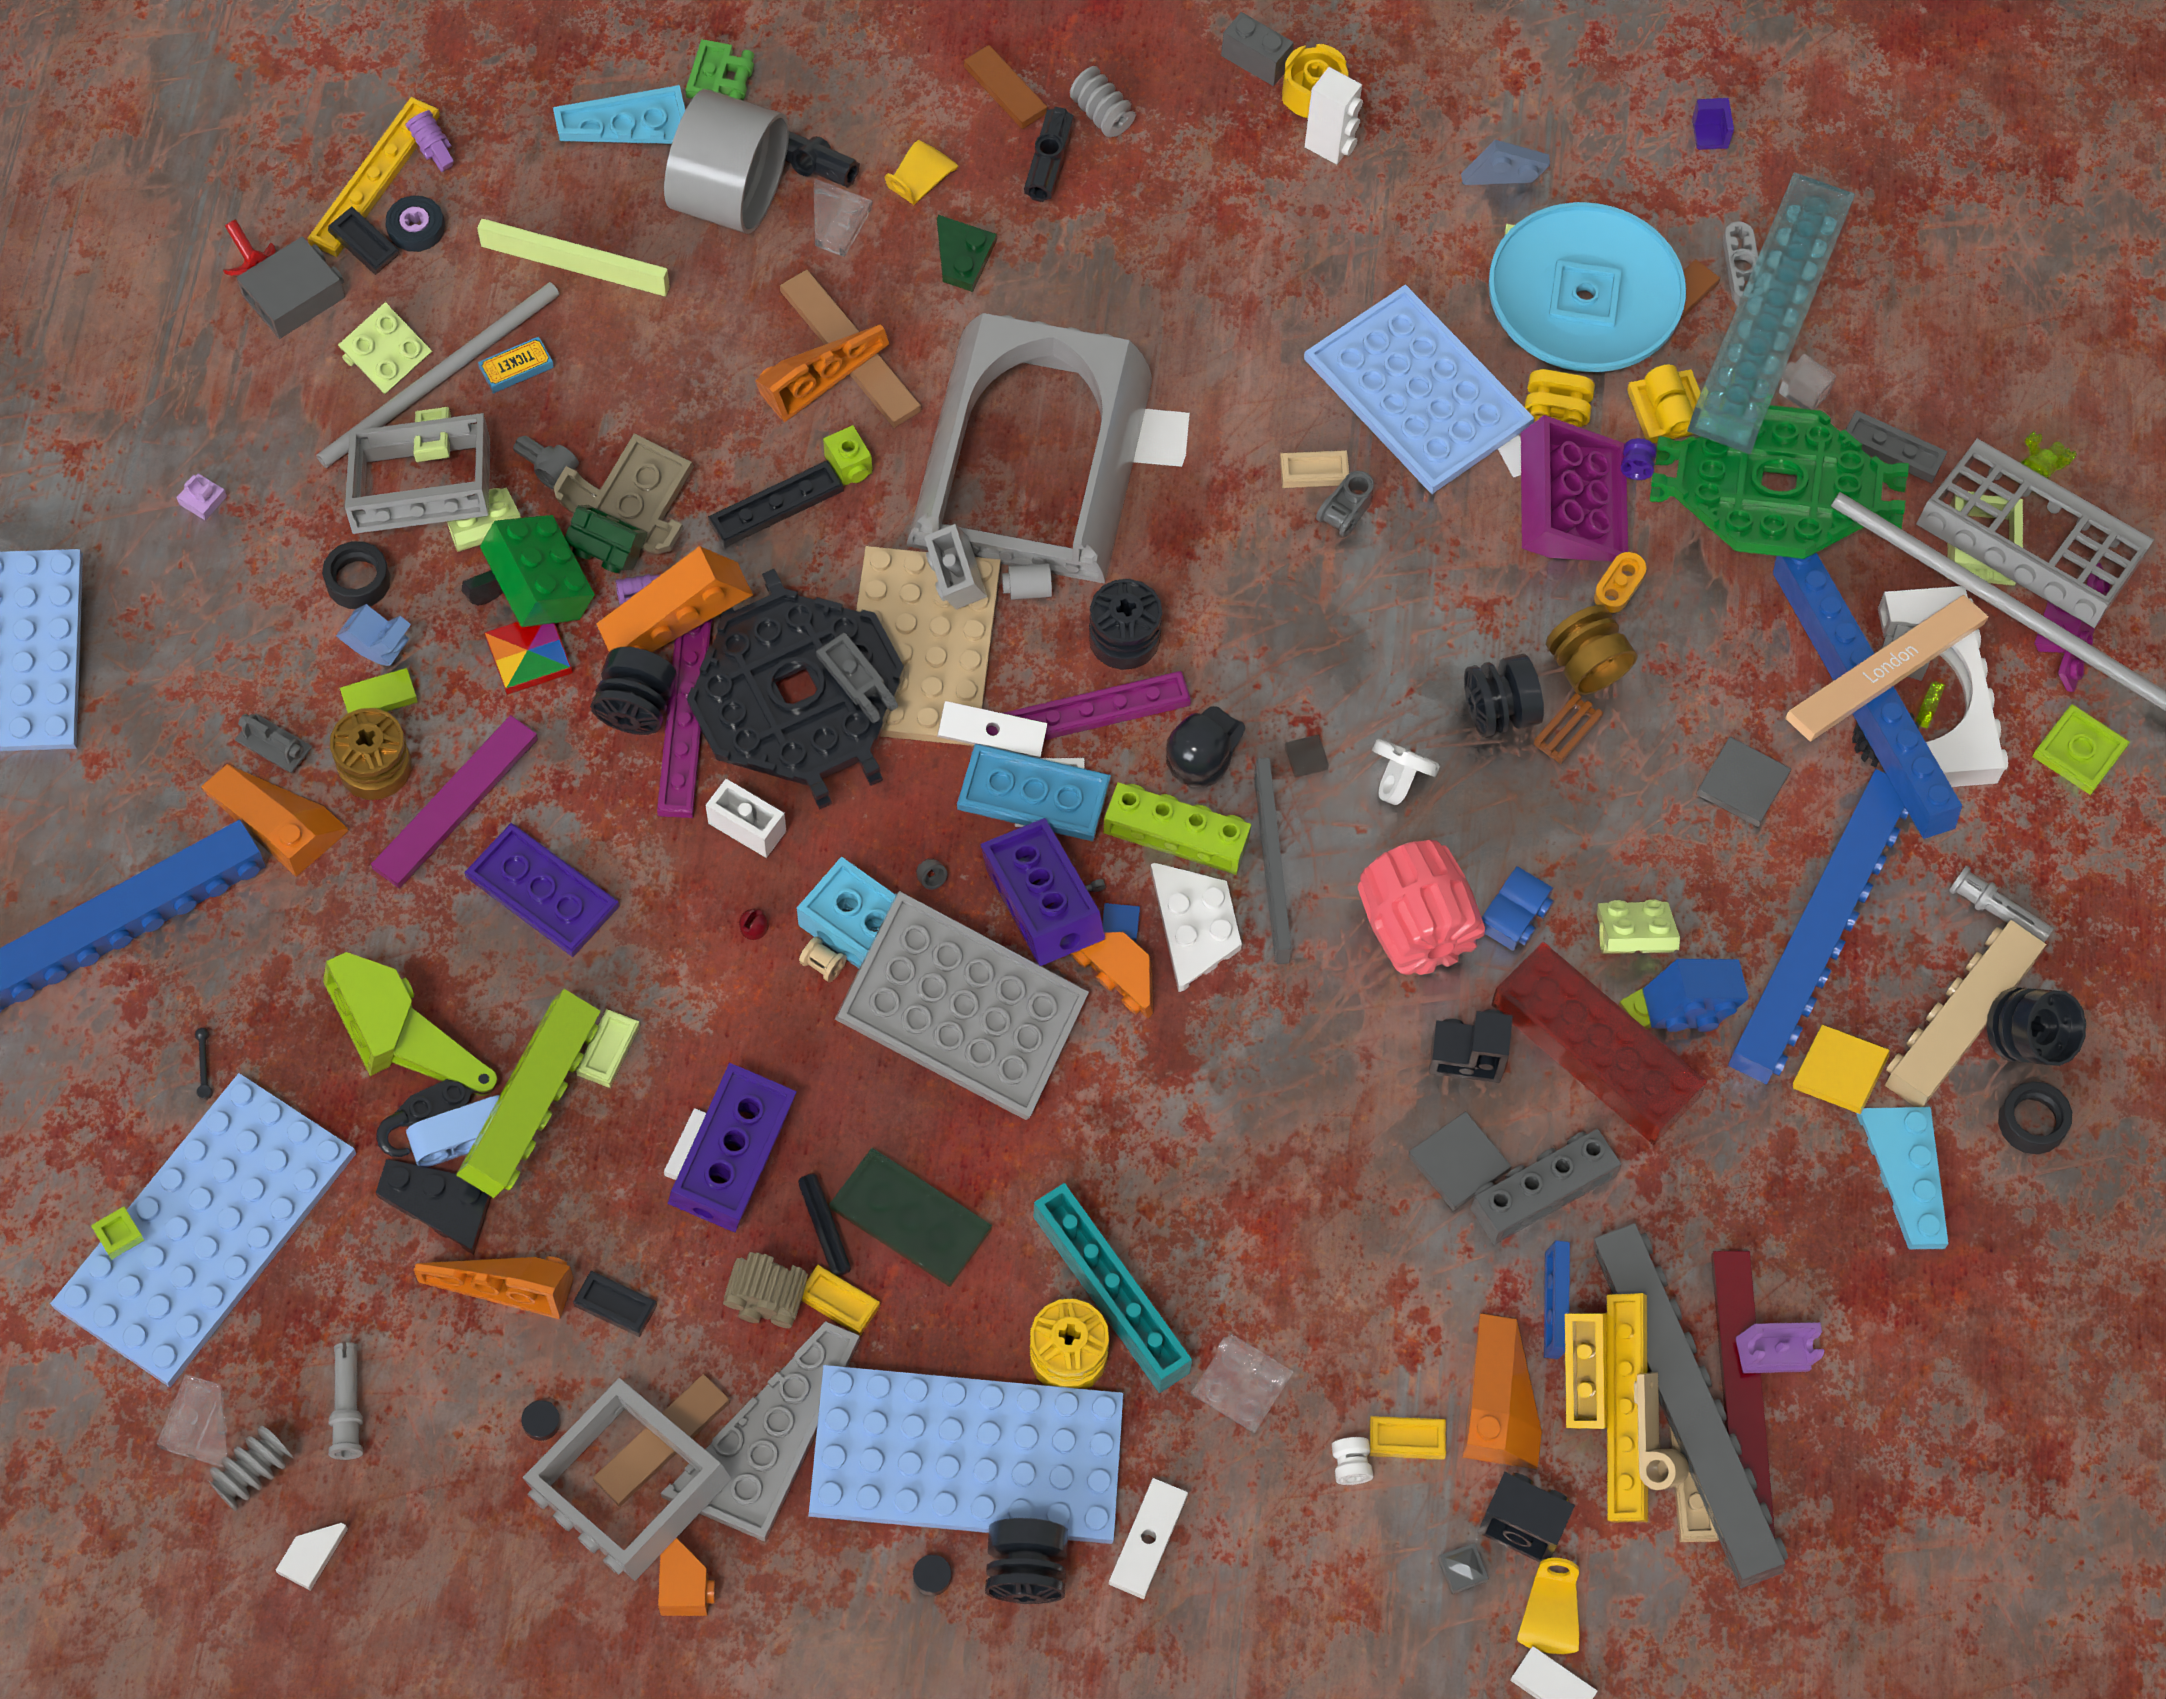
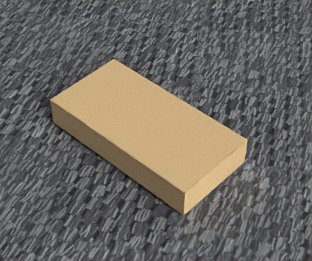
M1347 450L1280 453L1282 488L1339 486L1349 474Z

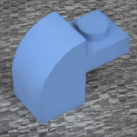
M365 604L353 611L336 637L363 657L377 664L389 666L410 639L405 635V632L411 624L401 616L387 621Z

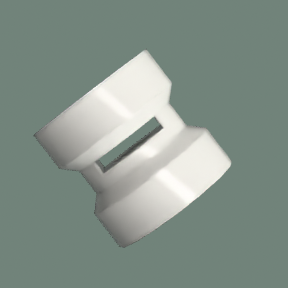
M1350 1437L1332 1443L1333 1457L1337 1459L1338 1463L1335 1469V1478L1338 1484L1355 1485L1373 1479L1372 1465L1368 1463L1367 1459L1370 1453V1445L1367 1438Z

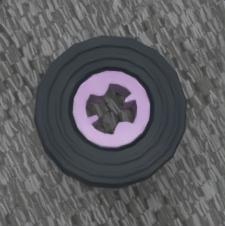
M411 195L401 198L392 204L386 215L385 226L390 240L398 248L406 251L420 252L430 249L440 241L444 234L445 219L440 206L432 199ZM419 221H421V225L413 224L412 226H410L409 224L410 222L418 223Z

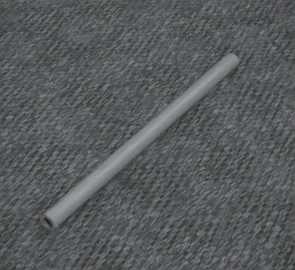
M549 282L316 454L319 462L325 468H328L348 453L350 431L386 425L559 296L557 288ZM368 437L357 438L358 443L360 444V439H366Z

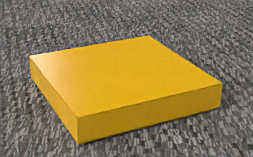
M1822 1025L1793 1082V1089L1861 1114L1889 1058V1049Z

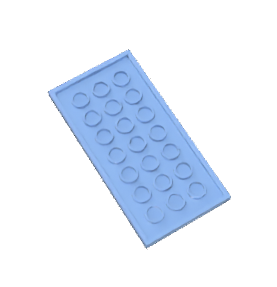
M238 1073L127 1209L144 1241L112 1260L100 1242L50 1304L65 1317L171 1388L356 1155L355 1149Z
M823 1365L808 1517L989 1533V1525L995 1521L1012 1518H1031L1052 1521L1065 1526L1068 1529V1540L1112 1544L1115 1528L1123 1393Z

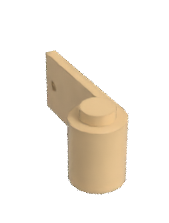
M1658 1372L1637 1374V1381H1634V1403L1638 1404L1640 1478L1647 1487L1653 1490H1663L1679 1486L1688 1477L1689 1465L1685 1456L1678 1450L1660 1449Z

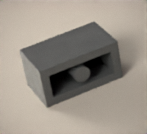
M1240 12L1223 32L1221 56L1274 86L1284 75L1285 63L1288 56L1293 52L1294 42Z

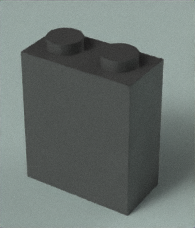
M303 236L236 277L244 299L279 339L345 298L341 285L344 283V279L335 266L329 267L325 263L326 259L319 247L315 244L311 246Z

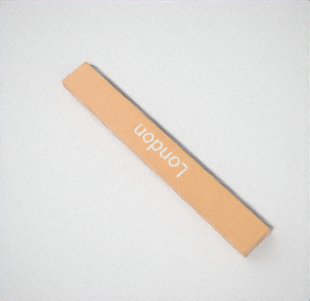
M1962 595L1789 710L1785 719L1811 742L1983 626L1989 616L1965 595Z

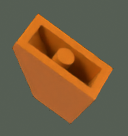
M675 1538L660 1554L658 1599L661 1616H707L708 1604H715V1580H709L706 1567Z

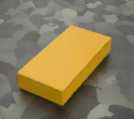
M819 1265L816 1266L806 1281L801 1299L802 1302L861 1336L880 1308L879 1301Z
M1370 1416L1369 1456L1445 1459L1446 1419Z

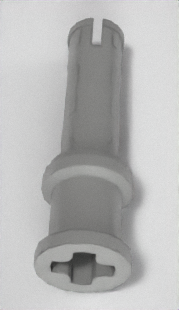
M1965 866L1950 888V893L1954 894L1957 892L1974 903V908L1978 911L1979 909L1981 911L1986 909L2006 923H2009L2010 920L2014 921L2041 941L2045 942L2055 927L2048 925L2023 907L1997 892L1998 887H1996L1995 883L1990 882L1988 884L1971 873L1970 867Z
M339 1343L334 1346L335 1411L329 1417V1425L333 1427V1443L329 1447V1456L339 1460H350L363 1455V1447L359 1445V1427L363 1425V1416L357 1411L358 1345L346 1343V1350H343V1343Z

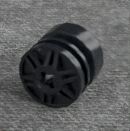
M1119 579L1103 585L1093 596L1090 605V648L1096 658L1109 667L1120 670L1136 669L1148 663L1157 653L1162 624L1161 601L1152 588L1140 581Z
M634 647L611 649L607 654L601 672L602 681L597 685L596 694L590 704L591 712L606 725L622 732L635 735L656 733L661 728L662 716L667 710L666 701L671 697L677 680L676 669L661 656L647 650Z
M1526 654L1502 658L1499 661L1498 671L1490 662L1482 664L1481 668L1473 665L1465 669L1464 689L1467 707L1475 728L1483 738L1494 735L1495 730L1500 734L1508 731L1509 719L1517 729L1538 725L1543 722L1544 702L1542 690L1534 665Z
M2012 987L2001 992L1993 1001L1987 1015L1986 1030L1989 1042L1997 1055L2007 1061L2061 1066L2070 1062L2080 1052L2086 1037V1019L2084 1010L2078 1000L2066 991Z
M1031 1518L1003 1519L991 1523L988 1534V1554L999 1560L987 1564L986 1575L990 1578L986 1579L985 1594L1001 1601L1019 1604L1051 1603L1065 1598V1583L1062 1580L1066 1579V1568L1055 1562H1060L1067 1558L1068 1529L1052 1521Z

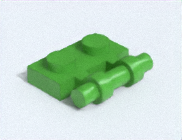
M701 39L685 90L686 98L693 99L702 89H709L743 100L748 89L746 86L747 78L752 76L754 69V53L750 50H743L741 57L732 56V45ZM727 71L736 73L734 80L725 79Z

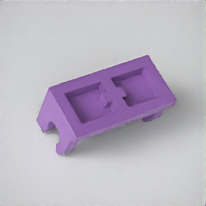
M1768 1323L1752 1325L1736 1337L1743 1373L1810 1371L1812 1369L1811 1365L1819 1361L1824 1354V1349H1813L1814 1339L1818 1338L1822 1333L1821 1324Z

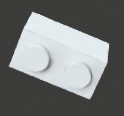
M728 779L723 781L706 804L708 824L765 858L768 857L786 833L785 815L782 811Z

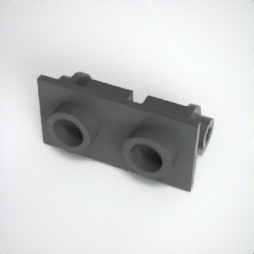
M257 713L251 715L244 714L239 720L238 725L242 727V731L235 738V741L291 774L312 749V746Z

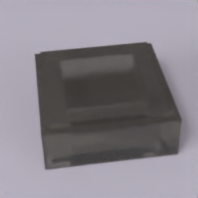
M1319 735L1285 743V750L1295 778L1328 770L1329 763Z

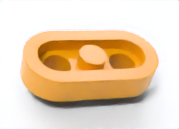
M1624 552L1614 559L1596 586L1594 593L1596 605H1605L1610 613L1619 612L1626 607L1642 583L1646 573V563L1641 556L1632 552ZM1623 571L1631 572L1632 576H1626L1623 574ZM1606 596H1613L1616 600H1609Z

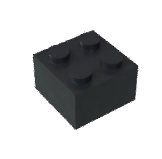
M1504 1472L1477 1533L1535 1561L1541 1562L1544 1559L1551 1558L1575 1505L1568 1502V1497L1556 1490L1549 1489L1545 1491L1534 1486V1482L1523 1474L1513 1473L1511 1475Z

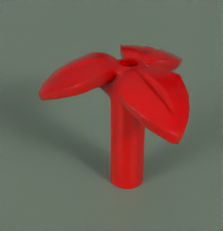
M236 219L224 225L244 258V263L240 267L223 269L225 274L239 276L275 254L276 248L273 243H270L263 253L254 250Z

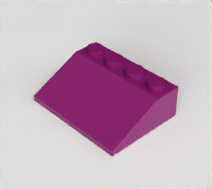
M1543 415L1521 432L1522 549L1548 558L1613 562L1619 554L1628 552L1627 477L1621 472L1625 443Z

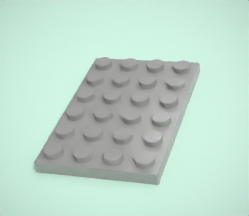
M899 891L887 911L840 1006L835 1020L1027 1120L1036 1106L1089 992Z

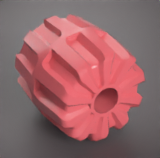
M1437 840L1413 841L1396 847L1377 857L1360 874L1361 882L1358 883V891L1369 923L1391 963L1401 974L1412 975L1417 973L1424 975L1432 973L1436 966L1442 964L1449 967L1458 962V955L1463 952H1472L1478 947L1476 939L1484 936L1485 926L1473 892L1450 850L1445 845H1441Z

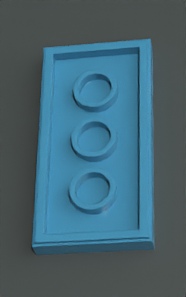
M975 744L957 802V810L1025 826L1046 818L1054 833L1094 841L1111 775Z

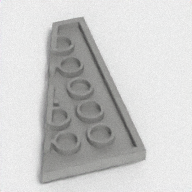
M825 1321L799 1348L792 1360L779 1373L776 1372L767 1382L768 1385L755 1398L753 1397L712 1439V1443L705 1450L723 1465L731 1480L699 1514L766 1542L817 1433L823 1365L848 1367L860 1341L859 1335ZM688 1464L672 1485L669 1484L660 1493L661 1497L671 1502L699 1471L691 1464Z

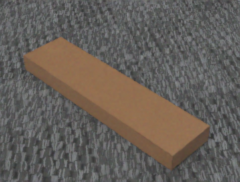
M703 1374L668 1406L662 1414L693 1439L730 1404V1400ZM646 1427L593 1477V1481L620 1508L677 1453Z

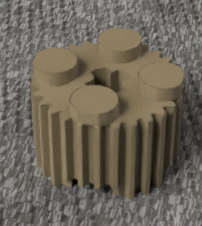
M750 1252L747 1260L741 1257L735 1261L723 1304L729 1308L740 1310L738 1317L742 1320L759 1323L762 1317L767 1320L771 1319V1323L779 1327L791 1328L798 1313L808 1274L802 1268L794 1265L788 1271L787 1268L774 1263L773 1257L767 1254L762 1255Z

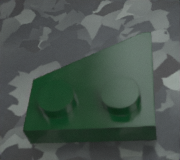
M938 215L937 231L942 282L973 292L997 242V234Z

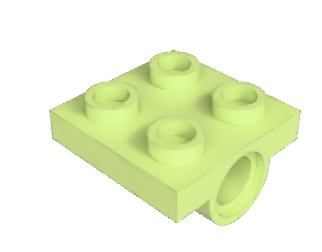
M506 487L503 489H489V516L446 522L456 550L460 552L481 545L495 520L521 517Z
M1652 899L1645 902L1627 903L1621 900H1614L1609 903H1598L1597 918L1599 921V943L1602 954L1635 953L1636 951H1640V953H1673L1675 950H1679L1680 936L1668 902Z

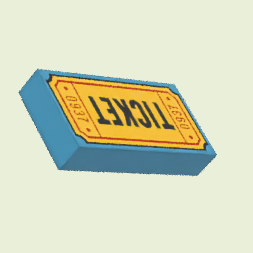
M539 336L478 362L479 369L493 393L554 368L553 361Z

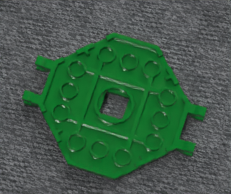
M1753 404L1745 409L1743 415L1733 420L1728 417L1708 427V433L1698 438L1691 436L1683 441H1676L1668 437L1659 436L1657 450L1659 451H1657L1655 465H1669L1675 460H1679L1676 478L1653 473L1650 501L1663 502L1670 496L1675 497L1735 551L1805 559L1864 527L1831 507L1839 492L1902 529L1906 500H1881L1882 486L1884 482L1894 491L1905 492L1909 463L1887 464L1877 456L1871 458L1862 450V444L1845 429L1839 431L1830 423L1831 418L1823 411ZM1763 472L1797 475L1796 488L1789 491L1768 489L1762 485Z

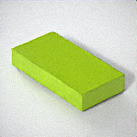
M407 668L340 688L347 713L361 708H376L387 712L418 702Z

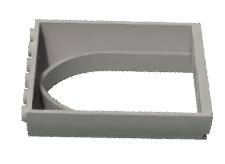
M982 313L965 327L959 339L906 546L928 550L924 536L951 526L942 524L967 423L977 399L986 387L1006 370L1020 363L1078 373L1088 384L1097 401L1101 416V428L1073 541V549L959 528L968 536L974 557L1001 559V564L1008 566L1049 563L1051 574L1105 584L1152 384V376L1147 361L1130 340L1116 338L1104 333L1083 332L1072 327L1051 326L1040 321L1018 320L1008 315L997 316Z

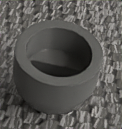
M927 858L917 866L916 875L919 882L925 888L932 890L940 887L945 882L947 870L939 861ZM931 870L934 875L929 878L927 873Z

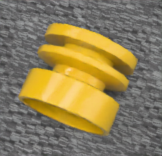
M1059 1299L1046 1305L1038 1313L1030 1330V1365L1040 1382L1045 1386L1087 1389L1098 1381L1103 1375L1107 1363L1109 1345L1108 1326L1102 1314L1091 1304L1077 1299ZM1067 1336L1074 1337L1072 1345L1065 1344Z

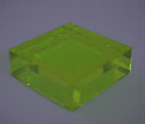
M1936 681L1931 682L1915 721L1918 722L1919 726L1928 729L1945 688L1944 684Z

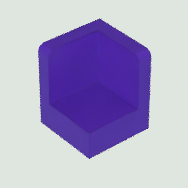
M1729 98L1697 99L1692 116L1697 149L1729 148L1734 131Z

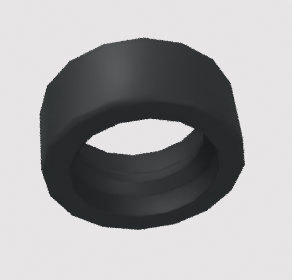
M350 541L341 544L328 554L323 563L322 576L329 596L338 605L345 608L357 609L365 604L373 606L384 598L390 588L391 576L384 554L376 546L369 543ZM367 562L375 566L377 571L376 577L365 587L346 589L341 587L336 580L338 572L347 564Z
M2031 1081L2020 1084L2009 1093L1999 1110L1998 1124L2003 1137L2011 1146L2023 1153L2038 1155L2050 1152L2060 1145L2072 1125L2073 1112L2068 1099L2059 1089L2048 1083ZM2024 1100L2039 1101L2046 1105L2053 1112L2056 1119V1126L2053 1132L2046 1136H2038L2023 1130L2017 1123L2014 1115L2017 1105Z

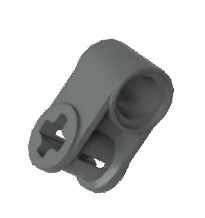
M1363 471L1350 472L1337 489L1323 502L1317 512L1316 520L1327 522L1339 530V535L1347 537L1371 505L1374 484L1372 477ZM1352 490H1361V491H1363L1364 493H1363V494H1355V493H1352L1351 491H1352Z

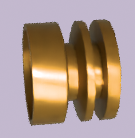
M1605 605L1590 606L1572 614L1552 630L1545 643L1551 654L1554 655L1558 665L1565 666L1563 673L1578 695L1595 693L1618 681L1630 671L1638 657L1625 635L1618 633L1620 627L1615 619H1612L1613 616Z
M361 708L346 714L336 723L330 735V751L344 787L354 796L366 800L384 799L396 794L407 783L411 774L412 761L403 730L398 720L388 712L380 709Z

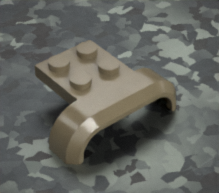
M634 433L601 489L585 481L577 471L567 466L564 468L553 489L558 502L573 514L578 505H590L646 531L648 535L642 549L653 554H662L672 550L684 530L683 525L673 519L669 523L662 520L690 475L694 465L691 461Z

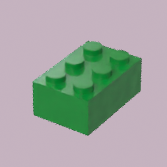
M553 515L495 520L480 548L520 626L526 627L580 620L595 594Z

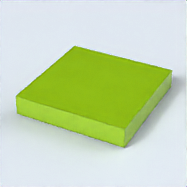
M2071 704L2036 749L2032 757L2091 795L2128 747L2130 741Z

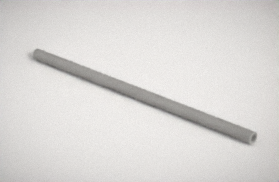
M1839 492L1831 507L2166 711V691L1845 494Z

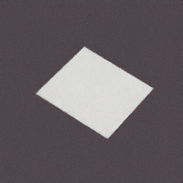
M1145 409L1133 462L1182 467L1186 458L1190 413Z

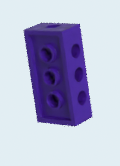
M1046 818L980 844L987 873L1039 966L1105 940L1100 912ZM1041 879L1037 884H1032L1034 881ZM1054 902L1051 907L1045 908L1048 904Z
M729 1063L673 1185L668 1204L735 1233L790 1111L797 1091ZM748 1112L752 1114L754 1118L745 1119L739 1113ZM734 1144L738 1146L740 1150L730 1151L725 1147V1145ZM720 1176L726 1182L723 1184H717L710 1179V1177Z

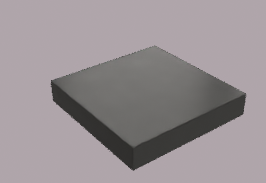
M1729 737L1700 785L1697 795L1759 827L1788 778L1791 768Z
M1466 1111L1414 1147L1408 1154V1157L1453 1211L1473 1198L1475 1192L1480 1187L1489 1182L1494 1183L1508 1173L1512 1167Z

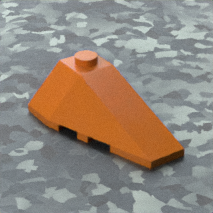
M879 324L787 358L775 366L766 368L760 374V377L755 380L761 396L785 423L889 345L885 329Z
M228 764L201 786V789L235 821L240 819L248 833L295 877L349 831L324 806Z
M1480 1313L1462 1458L1537 1469L1542 1430L1517 1319Z

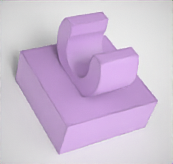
M197 474L196 476L192 475L184 484V490L177 496L179 505L206 521L227 495L223 488Z

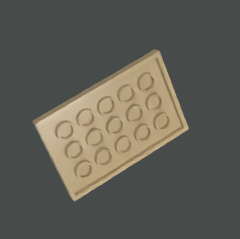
M865 547L856 611L861 612L863 609L874 612L877 615L905 668V675L895 698L898 707L889 712L880 735L881 737L974 746L973 744L937 737L945 701L979 709L983 708L1001 559L975 557L987 597L955 609L947 600H941L935 585L938 582L937 576L928 563L926 552Z

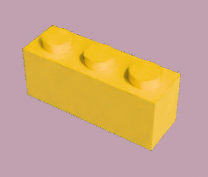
M1607 1313L1565 1314L1566 1428L1605 1429L1607 1428Z

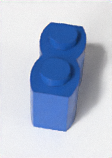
M1516 866L1482 916L1485 934L1512 951L1517 948L1519 943L1526 946L1536 930L1532 926L1533 922L1538 916L1544 919L1554 903V900L1550 898L1553 887Z

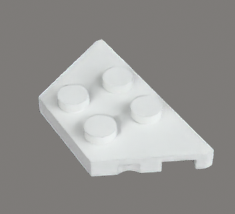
M1153 863L1151 864L1150 871L1178 992L1186 990L1189 987V983L1202 974L1207 975L1214 970L1220 961L1229 959L1239 952L1242 943L1227 881Z

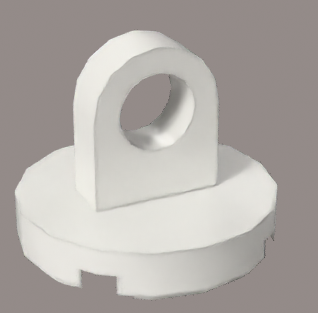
M1376 739L1372 748L1373 752L1390 759L1379 786V798L1392 805H1398L1405 798L1416 771L1436 777L1440 769L1438 762L1427 757L1423 758L1408 749L1385 740Z

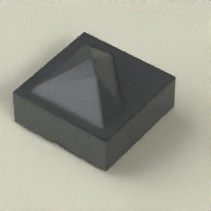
M1475 1543L1441 1554L1438 1557L1452 1594L1486 1583L1489 1580Z

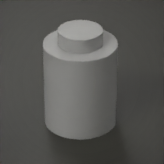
M1050 564L1008 566V573H1002L1003 594L1010 593L1011 600L1052 597Z

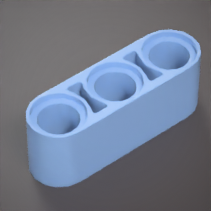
M500 1095L430 1117L408 1127L406 1134L416 1164L422 1167H430L468 1154Z

